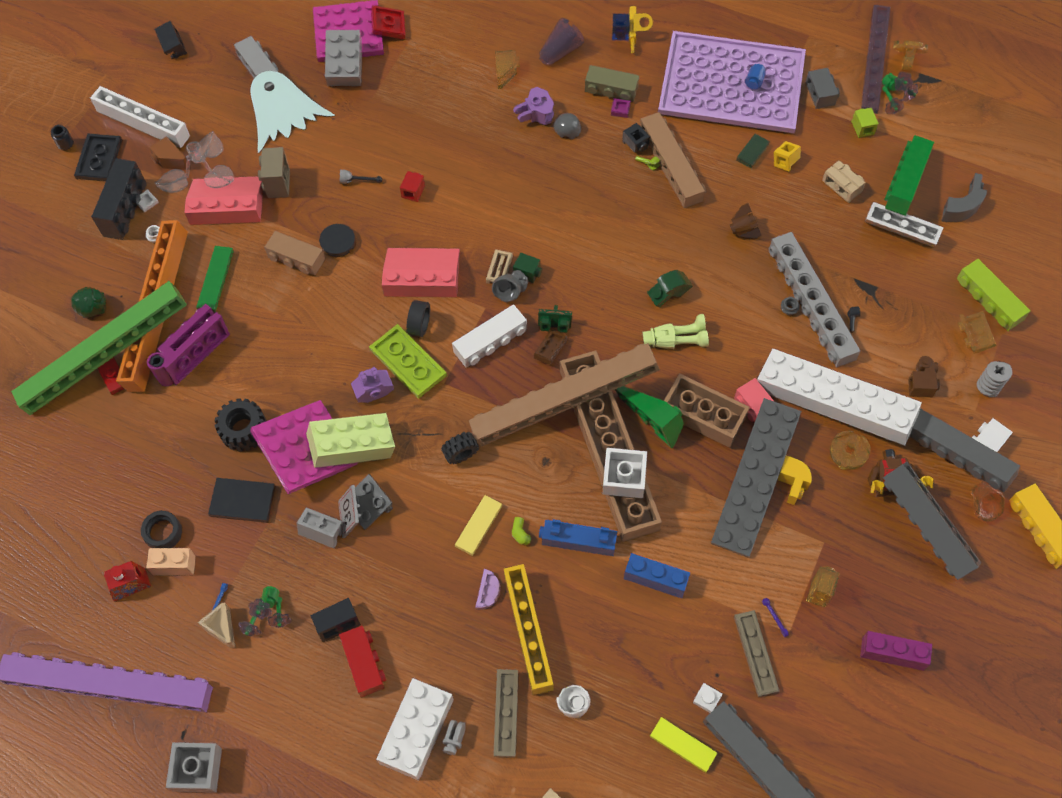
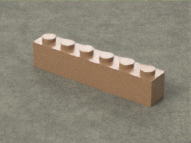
M660 112L641 118L640 126L650 136L649 147L654 156L660 159L658 163L682 206L686 208L702 202L706 193L705 186L698 180L697 172L691 168L689 158L683 154L682 146L676 142L674 132L668 128L667 120L661 116Z

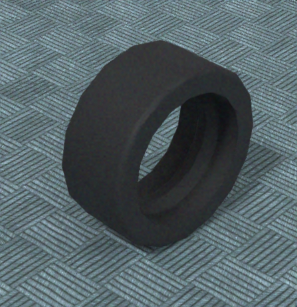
M413 300L411 303L406 325L409 335L419 337L425 335L430 319L429 302Z
M155 511L142 522L141 536L151 548H172L181 539L182 525L175 515L169 511ZM163 520L171 522L173 530L169 537L161 541H155L151 538L150 532L156 523Z

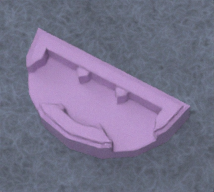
M484 569L476 609L491 607L500 595V583L493 572Z

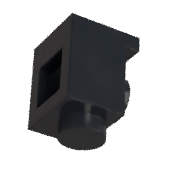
M635 123L623 131L622 142L626 143L634 153L638 151L644 152L648 148L650 136L638 123Z

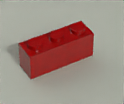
M362 625L339 634L360 697L362 698L385 689L383 682L387 680L383 669H378L377 662H380L376 649L372 651L370 643L373 642L370 630L365 631Z

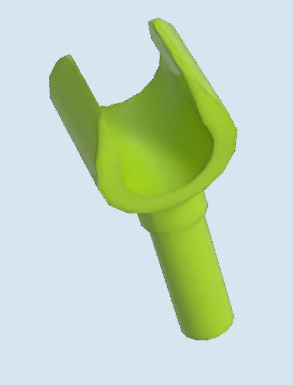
M639 156L635 158V160L647 164L651 170H655L660 166L658 163L660 159L656 156L651 160Z

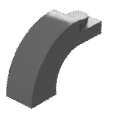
M975 173L970 182L967 196L962 198L948 197L943 209L942 222H960L970 218L978 211L987 194V190L983 189L984 182H981L982 174Z

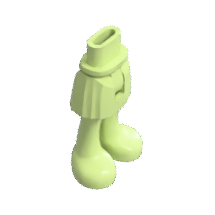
M704 314L697 315L695 322L690 325L673 326L670 323L642 332L644 344L649 343L653 347L674 349L675 345L697 344L701 347L709 346ZM681 334H697L692 336H675Z

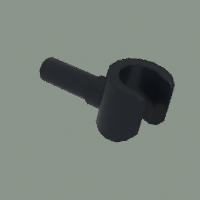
M859 306L851 307L847 312V316L850 318L849 332L851 333L854 332L855 317H860Z

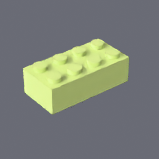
M386 413L309 422L306 433L314 468L391 458L395 449Z

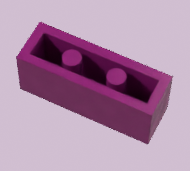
M867 631L862 637L860 658L924 671L931 665L932 644Z

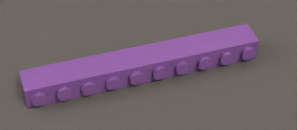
M12 652V655L3 654L0 663V682L7 685L206 713L213 689L207 683V680L202 678H195L192 681L187 680V677L181 675H174V678L166 677V674L154 672L153 675L146 674V671L139 669L128 672L125 668L113 666V669H106V666L101 664L85 666L84 662L73 661L71 664L65 663V660L59 658H52V661L45 660V657L32 655V658H28L24 654Z

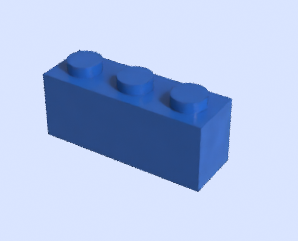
M631 553L624 579L683 598L690 572Z

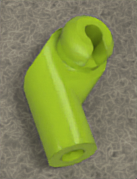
M515 517L512 536L519 544L528 545L531 542V536L523 530L524 519Z

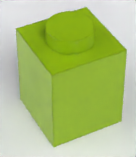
M872 108L855 111L851 121L858 138L875 135L879 124Z

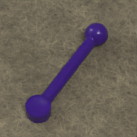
M764 598L762 604L768 608L781 629L782 635L787 637L789 633L772 609L770 600Z

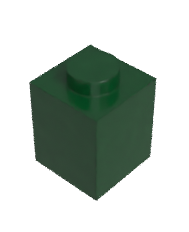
M520 252L513 266V271H521L528 278V282L534 283L536 277L539 278L542 273L540 259Z

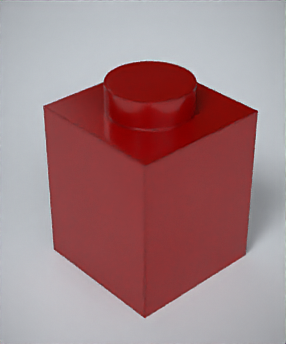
M407 171L400 186L401 198L418 202L425 188L424 175Z

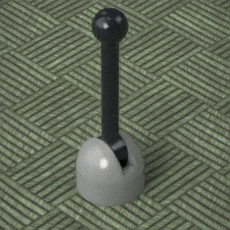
M340 170V184H348L352 179L382 182L381 176H353L348 170Z

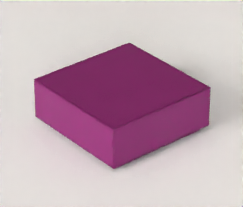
M614 99L611 116L628 118L631 101Z

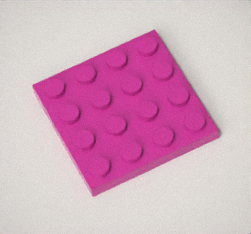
M378 0L313 7L318 62H325L326 30H360L362 57L384 55L382 36L372 34L371 7L372 5L378 6Z
M321 400L251 427L252 435L287 494L358 464L356 462L314 468L306 434L309 422L332 419Z

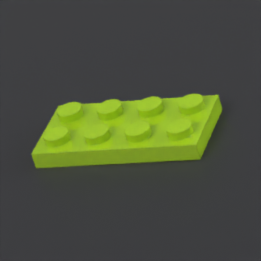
M398 324L369 346L370 351L418 399L447 376V372Z

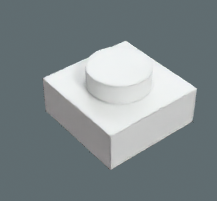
M703 683L693 703L711 713L722 693Z

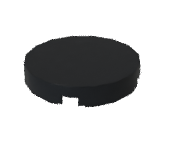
M333 224L322 231L319 242L323 251L328 253L329 256L341 257L347 255L354 248L356 239L353 230L349 226Z

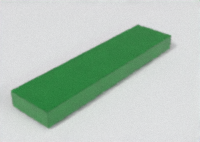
M214 247L196 306L197 309L207 304L211 307L213 313H216L233 256V248Z

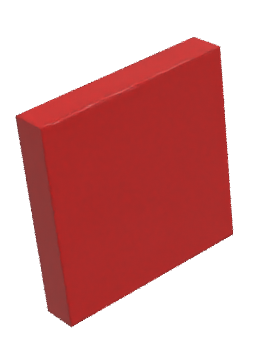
M372 5V34L405 39L404 11Z

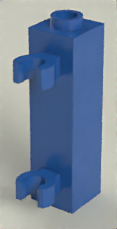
M545 519L544 526H540L539 538H542V545L614 557L617 531L609 530L606 527L596 528L564 523L561 520Z

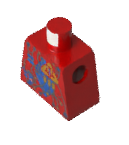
M133 561L113 566L104 572L105 580L114 602L151 587L146 569Z

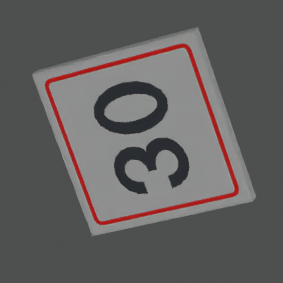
M351 485L338 501L340 521H342V538H345L359 523V517L361 516L357 511L360 505L356 502L355 485Z

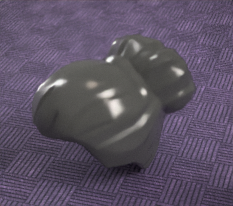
M519 270L513 271L512 274L502 275L494 280L492 292L504 302L513 301L518 298L520 292L526 290L528 278Z

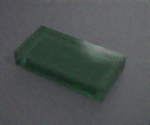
M754 134L737 156L736 161L752 168L769 146L770 141Z

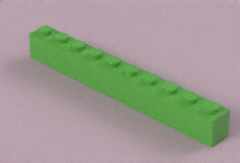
M168 281L11 392L18 407L29 415L33 414L184 308L187 304L179 290Z

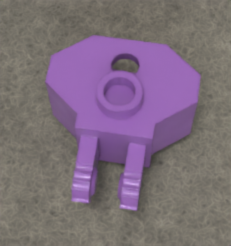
M535 87L530 90L525 102L515 106L513 111L519 114L517 118L520 122L531 119L532 122L536 121L546 125L552 122L554 103L546 90Z
M375 367L359 372V377L351 383L358 402H370L384 397L394 390L387 370H377Z

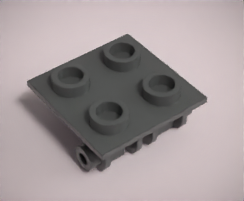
M370 474L355 487L356 502L360 505L357 509L358 514H361L359 523L366 530L384 511L389 513L393 509L392 501Z

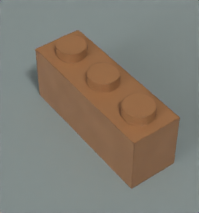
M274 231L264 247L268 258L272 261L282 262L287 267H294L305 274H312L314 276L325 260L323 249L278 231Z

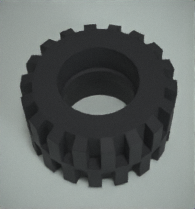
M238 398L235 402L233 400L228 401V405L224 404L221 406L222 410H218V417H215L214 420L216 423L215 429L224 445L229 446L231 450L237 449L238 452H242L243 449L249 451L250 447L256 448L258 445L251 433V427L266 422L261 408L254 401L250 402L249 399L242 401L241 398ZM243 419L251 420L245 429L240 431L232 430L238 421Z

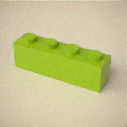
M979 259L964 267L959 273L957 280L961 286L965 287L972 294L973 298L978 300L985 307V310L991 313L1007 331L1024 321L1030 313V310Z

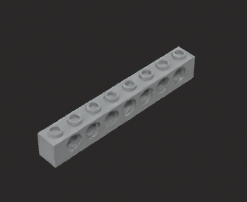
M790 232L773 238L769 247V253L775 258L779 271L783 272L787 285L791 286L795 299L802 306L804 315L808 316L811 328L817 332L820 344L826 348L829 360L834 362L836 367L857 360L860 353L859 347L793 233Z

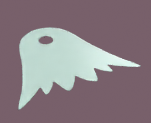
M275 71L260 73L251 84V99L258 130V153L264 147L269 135L273 141L275 140L277 130L288 138L291 132V124L297 128L306 129L303 117L315 121L316 119L313 114L335 116L311 100L281 73ZM266 82L274 84L272 91L265 90L264 85Z

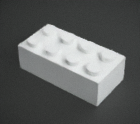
M413 678L376 760L378 763L419 781L453 703L452 694Z

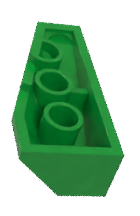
M625 386L615 389L619 398L633 412L637 411L642 421L646 425L649 423L655 430V434L672 449L684 425L680 409L676 406L672 407L663 400Z

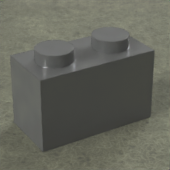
M829 69L808 71L805 83L815 108L836 105L840 92L834 84V77L830 74Z

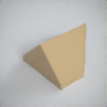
M221 603L198 623L209 635L228 647L235 648L230 608L226 603Z

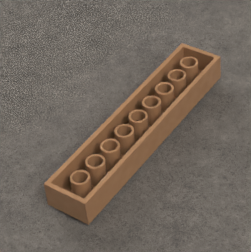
M597 351L561 360L560 373L562 379L568 375H575L584 368L598 365L600 359ZM612 391L573 407L602 488L606 448L634 450ZM646 479L643 498L605 495L622 542L660 531L662 521Z

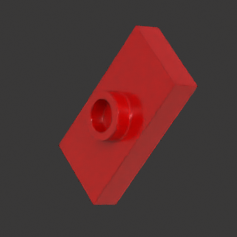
M114 357L98 367L111 395L124 389L116 382L120 367Z

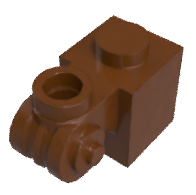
M922 356L916 364V371H913L908 379L909 397H933L940 388V380L937 379L936 375L938 363L934 362L929 356Z

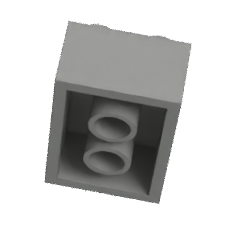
M326 30L325 79L327 85L361 86L362 38L360 30Z

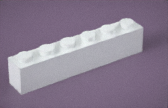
M100 86L90 98L97 112L160 140L167 136L178 148H181L190 137L185 123Z

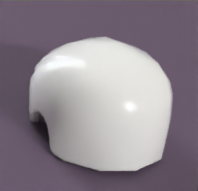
M577 685L563 688L559 697L556 698L559 710L565 716L571 718H578L584 715L591 702L588 692L582 686Z

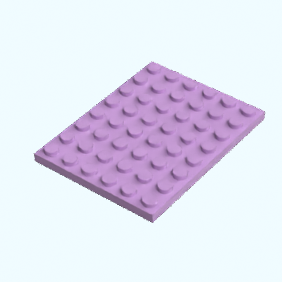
M673 31L658 112L663 115L795 133L806 49ZM754 64H762L766 71L762 86L759 89H750L745 84L749 69Z

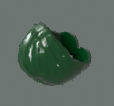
M84 287L73 294L71 306L74 312L83 318L94 317L105 313L106 298L104 292L91 287Z

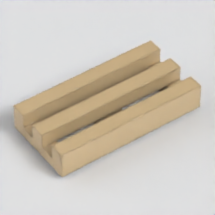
M495 249L486 277V283L490 284V282H494L500 276L506 256L508 258L502 275L508 274L513 253ZM498 255H501L495 277H492Z

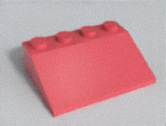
M258 177L193 179L186 197L184 212L189 224L261 222L262 181H259Z
M388 248L382 276L384 296L457 297L460 249Z

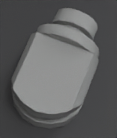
M450 721L445 739L442 742L446 745L443 752L456 755V749H461V742L466 729L464 722Z

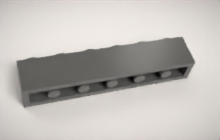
M920 408L908 438L911 437L919 442L921 446L933 450L938 456L946 458L953 462L955 466L967 470L975 478L984 480L992 488L999 489L1002 492L1006 491L1017 477L1020 465Z
M907 461L883 477L886 488L889 491H893L897 496V503L908 511L910 521L921 529L922 537L926 542L932 544L935 555L939 559H943L946 564V570L951 576H955L958 580L980 566L981 561Z
M723 701L705 717L703 721L705 726L771 798H816L808 788L804 789L800 785V780L794 772L788 771L783 766L784 762L782 759L767 749V743L761 737L757 738L750 724L745 720L742 721L736 715L738 713L731 704L727 705Z

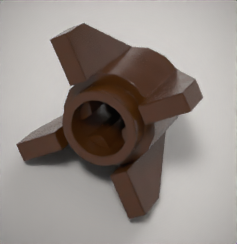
M749 203L739 208L731 219L732 224H730L733 234L737 233L738 237L757 238L762 235L759 228L756 227L758 224L753 213H750L752 211Z

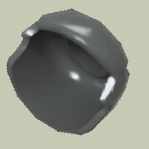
M565 113L559 115L555 120L554 130L561 138L567 136L569 139H574L581 132V124L578 117L574 114Z

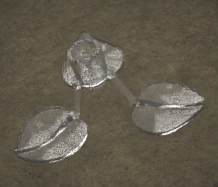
M212 131L199 143L190 142L186 146L189 154L186 156V173L179 169L170 170L156 181L155 185L161 190L171 193L185 189L188 186L186 178L189 177L190 160L194 163L203 162L210 172L205 175L204 180L206 185L211 188H221L229 185L234 181V174L225 165H217L212 170L207 164L206 157H217L223 151L222 142Z

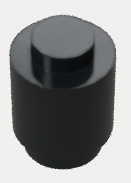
M55 125L51 129V137L60 150H67L73 146L74 140L66 127Z

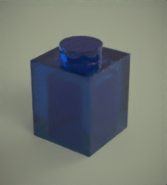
M613 13L612 40H628L629 14Z

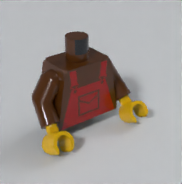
M894 449L883 451L884 459L879 460L869 474L870 493H874L876 490V497L895 495L893 491H889L886 488L883 477L906 461L909 463L905 457L896 458ZM909 463L923 484L933 488V478L922 475Z

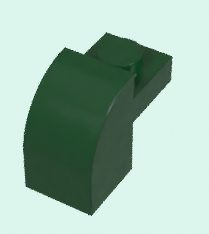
M673 270L660 276L657 279L658 283L647 293L655 306L660 307L672 296L680 298L693 285L684 272Z

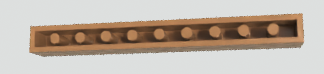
M649 343L640 344L633 350L617 354L612 359L602 360L596 366L584 368L575 375L565 376L556 383H549L540 390L530 391L524 397L514 398L503 406H496L489 412L477 414L469 420L476 441L480 446H484L657 372L660 369Z

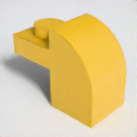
M785 456L777 479L792 485L787 503L795 505L797 499L801 500L804 489L808 490L812 481V475L808 466L802 461L789 456Z

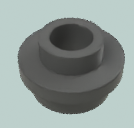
M787 297L781 302L780 307L783 313L794 315L798 312L800 306L797 299Z

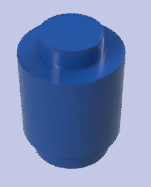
M754 64L749 69L745 84L750 89H759L762 86L766 75L765 67L762 64Z

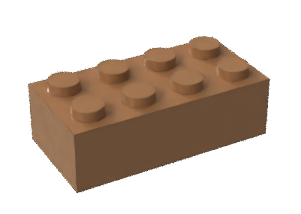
M680 373L664 400L672 407L676 406L680 409L684 426L729 448L743 425L750 408Z

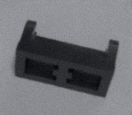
M171 21L155 28L164 53L167 55L176 52L170 56L171 59L188 54L178 30Z
M349 598L310 615L322 642L361 625Z

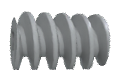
M997 361L988 364L976 383L978 390L986 396L996 397L1012 376L1011 366L1005 362Z

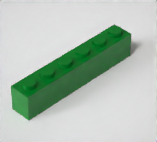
M914 135L912 141L908 140L884 200L887 201L885 209L906 216L933 148L934 141Z

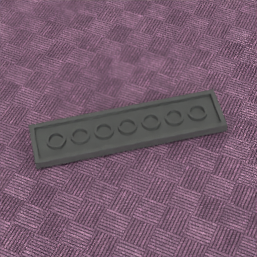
M766 398L763 399L713 535L712 545L747 558L750 557L801 414L800 410Z

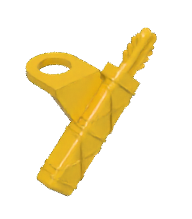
M630 6L629 44H631L632 54L634 53V44H636V31H647L653 24L652 17L649 14H636V6ZM642 17L649 19L647 27L640 25L639 21Z

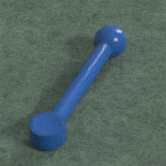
M223 583L221 585V591L213 609L219 605L224 592L228 588V584Z

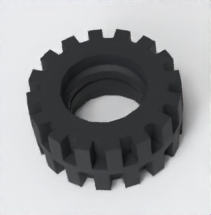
M463 432L460 435L457 434L455 437H451L441 448L449 464H459L471 458L473 454H476L479 450V445L472 433Z

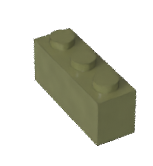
M590 65L585 79V92L634 102L639 86V75Z

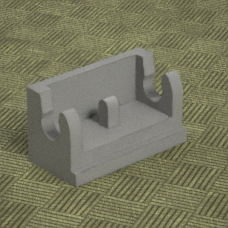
M306 507L297 522L298 535L335 548L337 536L342 534V521Z

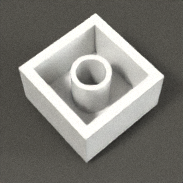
M606 448L602 494L643 498L647 451Z

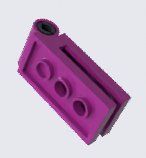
M205 304L197 309L188 321L183 322L181 327L167 338L158 348L159 352L153 353L148 357L147 365L160 385H177L230 335L222 316L217 312L213 313L211 307Z

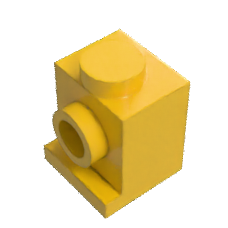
M785 141L774 151V166L790 171L791 166L801 158V146Z

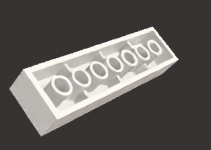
M772 349L757 379L771 396L905 445L922 404L920 401Z

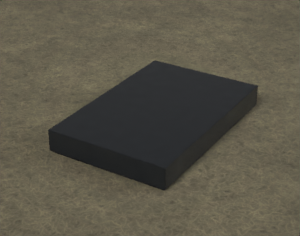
M87 133L74 177L81 180L106 182L115 158H117L122 143L121 136Z
M216 478L208 515L209 517L268 523L276 486L274 483Z

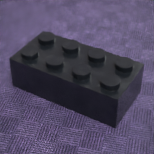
M115 158L91 216L103 237L123 240L125 234L129 231V224L131 219L134 218L136 206L141 200L140 194L146 188V180L136 161Z

